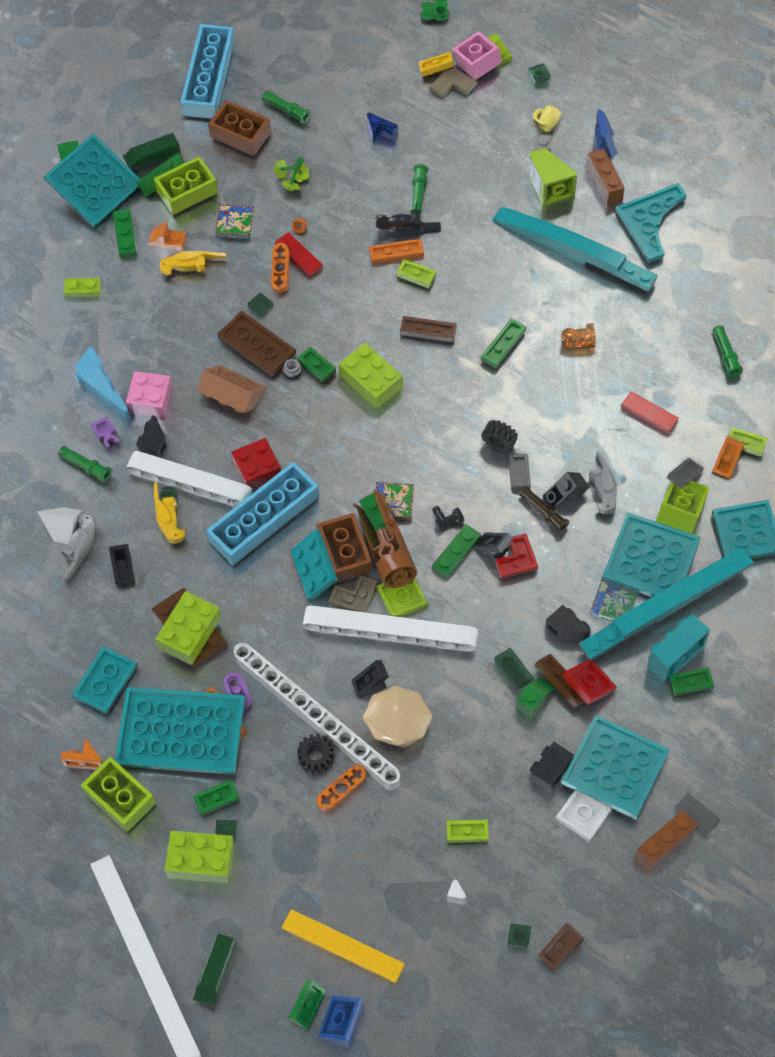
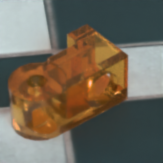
M594 323L586 324V328L574 330L566 328L562 331L561 345L565 349L595 347Z

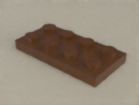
M243 311L238 313L217 334L220 340L271 377L283 367L287 360L296 354L295 348Z
M184 587L151 608L162 625L165 624L186 591ZM216 628L193 663L196 669L228 648V643Z

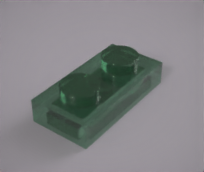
M511 647L494 657L496 664L517 691L533 681L534 677Z

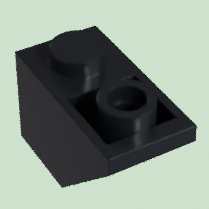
M152 415L150 420L145 423L144 433L142 436H139L136 446L139 452L162 458L167 448V442L156 416Z
M566 472L543 495V498L550 508L559 509L577 500L590 487L581 473Z
M563 604L546 619L545 628L558 640L583 641L590 637V626L585 621L579 620L574 611L566 608Z

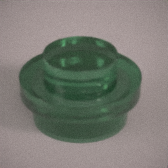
M165 486L161 488L159 496L161 498H175L178 496V491H176L174 486Z

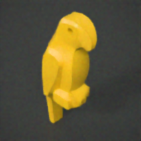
M208 251L179 252L160 260V271L163 275H171V271L174 269L180 272L196 270L199 273H205V261L226 259V254Z
M154 482L157 525L170 543H180L185 539L186 534L184 529L180 530L177 528L178 518L175 510L178 504L176 499L166 497L159 500L157 482Z

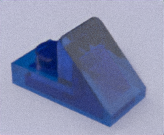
M369 112L366 114L367 127L372 143L375 142L380 134L385 138L396 140L398 137L397 124Z

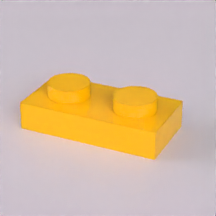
M451 51L419 61L422 77L454 67Z

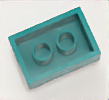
M694 614L688 618L684 617L674 631L671 629L666 633L661 643L656 642L651 647L647 668L665 683L670 678V675L675 674L706 645L710 629Z

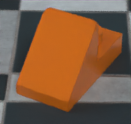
M164 222L152 229L148 245L183 250L187 237L186 232L169 230L168 223Z
M727 436L712 472L730 479L740 459L739 456L745 443Z
M87 739L84 741L82 753L77 750H69L68 752L62 751L61 761L64 766L98 769L103 764L102 759Z

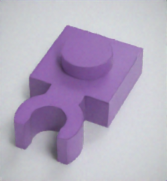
M108 416L91 424L98 440H104L107 450H110L109 443L112 441L117 446L119 445L118 438L115 436L116 430Z

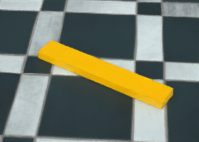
M292 909L281 927L282 930L394 984L397 983L405 966V963Z

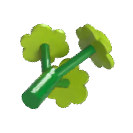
M301 157L297 159L294 166H287L284 159L275 161L273 172L277 174L278 179L287 178V171H293L291 173V180H282V185L289 191L301 189L299 184L294 183V180L301 183L310 177L308 173L310 169L305 167L304 159Z

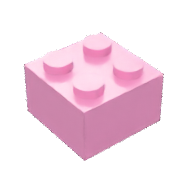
M480 31L452 49L456 64L474 80L502 63L499 47Z
M134 371L126 400L129 414L147 417L154 415L156 418L165 419L173 389L170 376Z

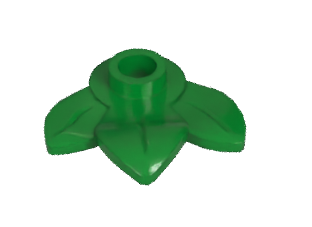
M435 0V3L422 1L421 7L423 12L420 13V16L423 19L444 21L449 17L448 2L446 0Z

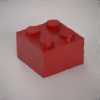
M266 437L231 451L233 464L243 484L250 486L253 490L262 487L281 472V467Z

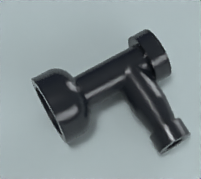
M435 506L432 509L437 517L435 524L439 531L454 521L458 523L465 521L459 507L453 509L452 514L447 517L444 516L439 506Z

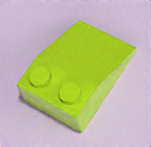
M671 481L655 522L692 534L710 487L691 481L681 489Z

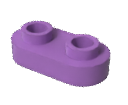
M236 672L227 674L223 680L227 693L245 695L244 710L248 709L252 703V698L242 676ZM233 682H237V683H238V684H237L236 686H234V687L231 686V684H232Z

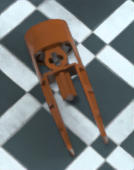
M375 489L373 492L387 529L380 528L377 530L378 533H375L363 508L356 503H353V507L357 509L364 536L383 584L388 588L402 587L414 580L417 575V569L398 524L385 501L386 497Z

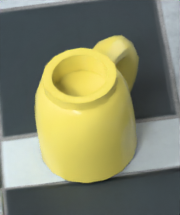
M546 106L544 109H537L533 112L534 121L539 123V127L546 132H550L562 116L561 112L553 106Z

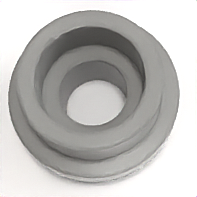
M289 359L283 365V372L289 377H295L301 372V364L295 359Z

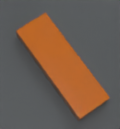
M421 239L369 246L372 264L424 257Z

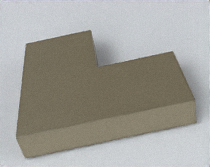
M451 67L445 70L430 86V91L444 98L455 88L467 96L477 86V81Z
M360 575L354 591L335 585L328 604L344 610L366 613L379 581Z

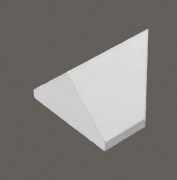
M66 507L37 511L53 541L69 545L72 535L79 526L77 519L82 515L83 511Z

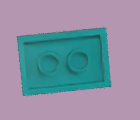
M313 530L290 550L308 600H314L338 580L320 530Z
M102 646L74 690L72 697L108 714L138 666L137 662Z

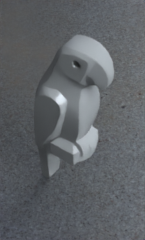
M597 450L596 455L602 468L599 467L591 470L589 480L595 484L596 492L602 500L601 503H597L598 511L602 514H611L616 510L617 484L600 450Z
M83 514L77 519V524H80L81 527L74 532L69 545L64 546L61 554L72 561L63 576L64 581H67L76 571L93 545L96 520L89 514Z

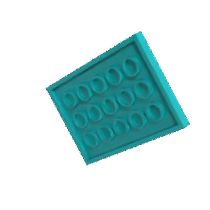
M127 687L115 761L123 767L235 775L245 695Z

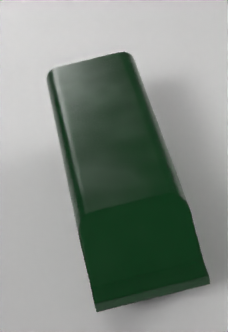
M172 132L130 148L123 155V158L129 169H141L170 158L176 153L181 154L179 143Z
M219 933L215 934L196 987L194 1001L214 1006L237 945L236 939Z

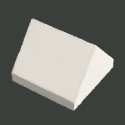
M455 879L449 889L447 902L464 905L466 903V894Z

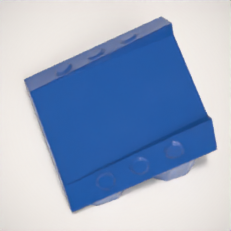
M599 109L597 110L595 124L597 150L604 148L608 157L612 158L618 154L612 137L614 132L605 113Z

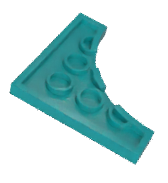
M679 182L616 206L617 214L648 263L665 256L658 232L661 221L666 213L678 203L686 200L687 195Z

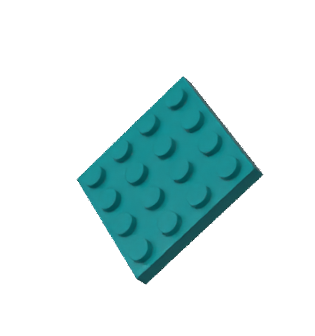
M93 133L44 175L43 179L94 228L139 188L136 181L140 178Z
M627 512L604 570L602 580L653 597L686 578L701 537Z
M595 715L561 784L636 819L670 749Z

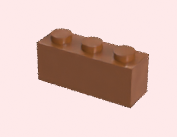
M604 148L588 153L586 167L606 205L622 201L625 187Z
M682 810L638 847L635 857L648 871H651L695 832L697 824Z

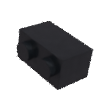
M554 741L550 747L547 745L544 748L540 761H535L529 770L531 772L530 780L549 793L552 792L567 771L574 757L573 753Z

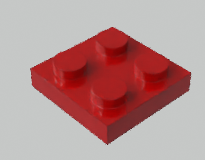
M589 659L566 670L562 675L587 705L609 695L617 688L593 660L590 661Z

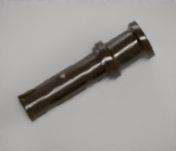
M527 486L520 491L519 496L543 516L544 522L552 525L558 534L568 527L570 521L559 515L557 509L550 508Z

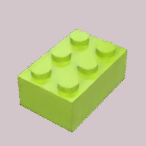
M200 156L154 178L156 192L172 215L218 193L217 180Z
M366 342L338 363L339 376L375 409H378L403 388V376Z
M185 591L155 638L158 649L193 665L222 618L220 607Z
M111 757L81 784L84 794L126 832L156 804L154 796Z
M170 831L164 870L167 878L229 884L235 845L233 836Z

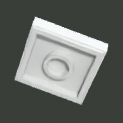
M575 790L555 819L590 842L613 808Z

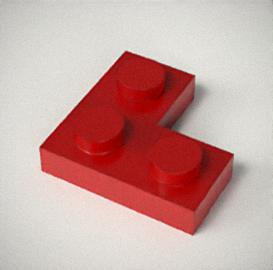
M526 533L512 537V540L509 542L512 555L495 559L501 579L538 570V564Z

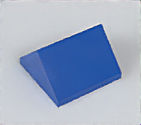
M332 996L318 1037L350 1048L364 1009L363 1000L360 998Z

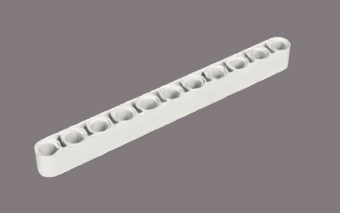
M239 643L234 647V657L238 666L319 734L326 736L327 740L331 741V744L356 765L362 766L366 773L381 786L390 791L396 790L399 787L400 772L395 766L246 643ZM241 653H247L245 657L239 656ZM255 665H261V666H262V667L259 668V669H254V668H253ZM269 677H276L274 681H268L267 679ZM284 689L291 690L289 693H282ZM299 701H304V702H306V703H305L304 705H302V706L296 705L297 702H299ZM319 713L320 717L312 718L311 715ZM330 725L336 727L332 731L326 730V727ZM343 738H349L350 742L342 743L341 740ZM360 750L366 752L363 756L356 755V752ZM373 763H378L381 765L377 769L371 767ZM388 776L396 777L394 781L386 780Z
M110 855L91 863L92 870L176 1056L201 1057Z

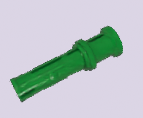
M269 91L263 93L262 101L286 112L288 117L299 120L301 124H305L309 119L310 111L308 109L304 110L297 103H289Z
M416 164L413 167L415 173L412 178L414 188L411 214L416 209L419 215L422 212L424 187L427 185L426 174L429 171L428 166L424 164Z
M718 325L713 328V333L722 352V363L726 365L728 377H737L742 374L743 368L738 363V355L732 350L724 326Z
M66 446L60 448V451L63 453L58 452L59 457L86 470L89 476L99 478L102 483H105L110 478L112 473L110 467L100 465L97 460H89Z

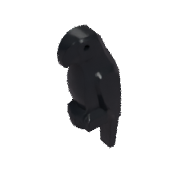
M414 212L411 215L396 214L390 218L387 215H377L375 217L376 228L391 231L396 235L416 234L441 229V222L420 221L419 212Z

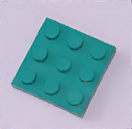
M769 500L712 510V516L725 557L741 548L746 551L751 559L775 555V519Z

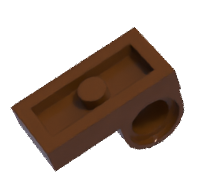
M565 923L538 956L553 970H556L564 959L578 948L583 942L584 937L569 923Z

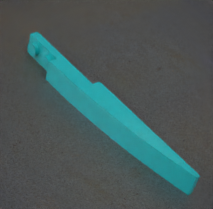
M502 206L493 217L494 222L583 265L588 262L648 292L657 280V274L626 260L627 255L550 222Z
M741 548L614 619L612 624L583 640L579 646L588 659L592 661L654 622H660L752 566L754 562L746 551Z

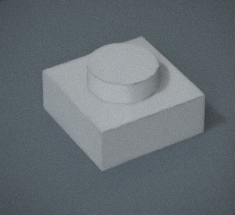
M535 135L534 150L546 148L551 152L552 136Z

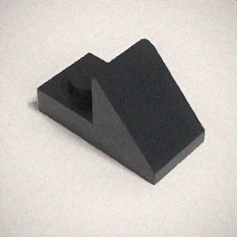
M484 532L474 547L494 560L499 559L508 551V544L512 537L508 533Z
M128 543L109 546L115 584L135 582L132 556Z
M375 660L351 681L357 696L364 697L387 687L385 680L389 676L383 661Z

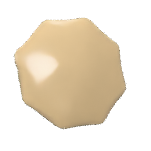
M394 685L372 695L362 718L376 740L407 748L424 737L431 722L432 713L420 693Z

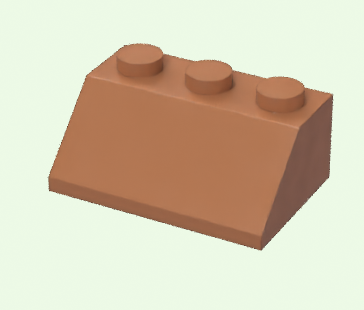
M217 365L203 370L197 391L202 392L203 396L218 400L222 405L233 407L236 412L246 413L257 404L265 392L266 386L222 365Z

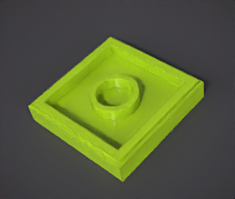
M415 578L410 583L398 588H388L383 583L376 586L390 616L403 617L428 606V602Z

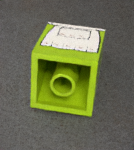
M546 148L529 152L527 176L542 206L575 196L577 173Z

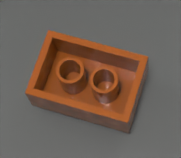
M225 100L208 123L211 138L252 156H255L271 134L269 118L228 100Z
M354 513L317 524V529L321 532L338 579L335 583L372 572V561Z

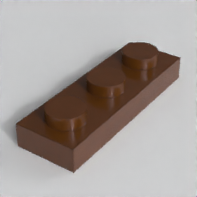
M403 316L400 335L454 343L457 323Z
M551 653L536 662L535 667L574 708L585 702L562 677L566 669Z

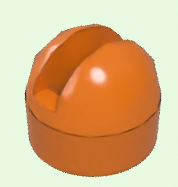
M297 218L292 223V229L296 233H303L307 227V222L303 218Z

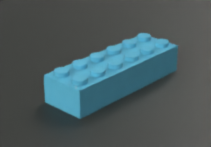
M200 24L180 102L183 116L212 119L218 111L235 43L233 27Z
M293 461L206 530L208 541L233 566L319 498V486Z

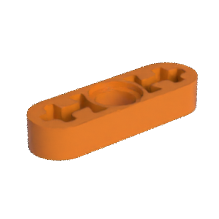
M284 243L276 244L272 250L271 285L276 293H284L289 287L290 251ZM283 249L284 252H282V259H280L279 253ZM278 265H285L283 271H276ZM278 277H281V281L283 283L280 285V287L277 286L279 284Z
M354 765L317 796L318 808L323 812L333 810L366 781L365 769L360 765ZM353 773H361V778L358 779L356 777L353 779ZM339 784H345L347 791L338 793L336 787ZM331 791H333L334 796L330 799V804L325 803L322 805V799H329L332 796Z

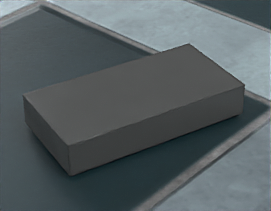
M528 454L509 455L512 491L522 490L526 486L531 490Z
M688 458L668 474L667 479L682 489L699 476L704 468L691 458Z
M689 793L674 808L678 813L684 810L697 824L696 828L706 836L720 821L715 814Z

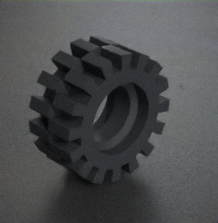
M490 420L481 437L483 441H486L485 444L491 445L490 448H496V451L501 450V452L505 453V451L509 452L512 450L518 439V433H515L516 430L511 429L512 426H507L505 422L501 423L500 420H497V422L496 420Z
M313 734L309 735L310 738L304 737V741L299 743L297 748L300 766L302 765L304 770L308 769L309 773L315 771V774H319L320 770L323 773L326 767L329 769L331 763L333 764L334 748L326 736L323 735L321 738L320 734H316V737H313ZM314 747L322 749L324 752L323 757L319 760L310 759L308 757L310 749Z

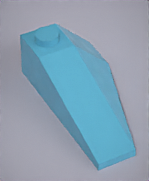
M92 346L89 347L75 365L77 373L74 375L79 384L82 383L86 390L118 415L129 421L130 416L127 407L118 391L114 389L109 375L106 376L102 367L103 364Z

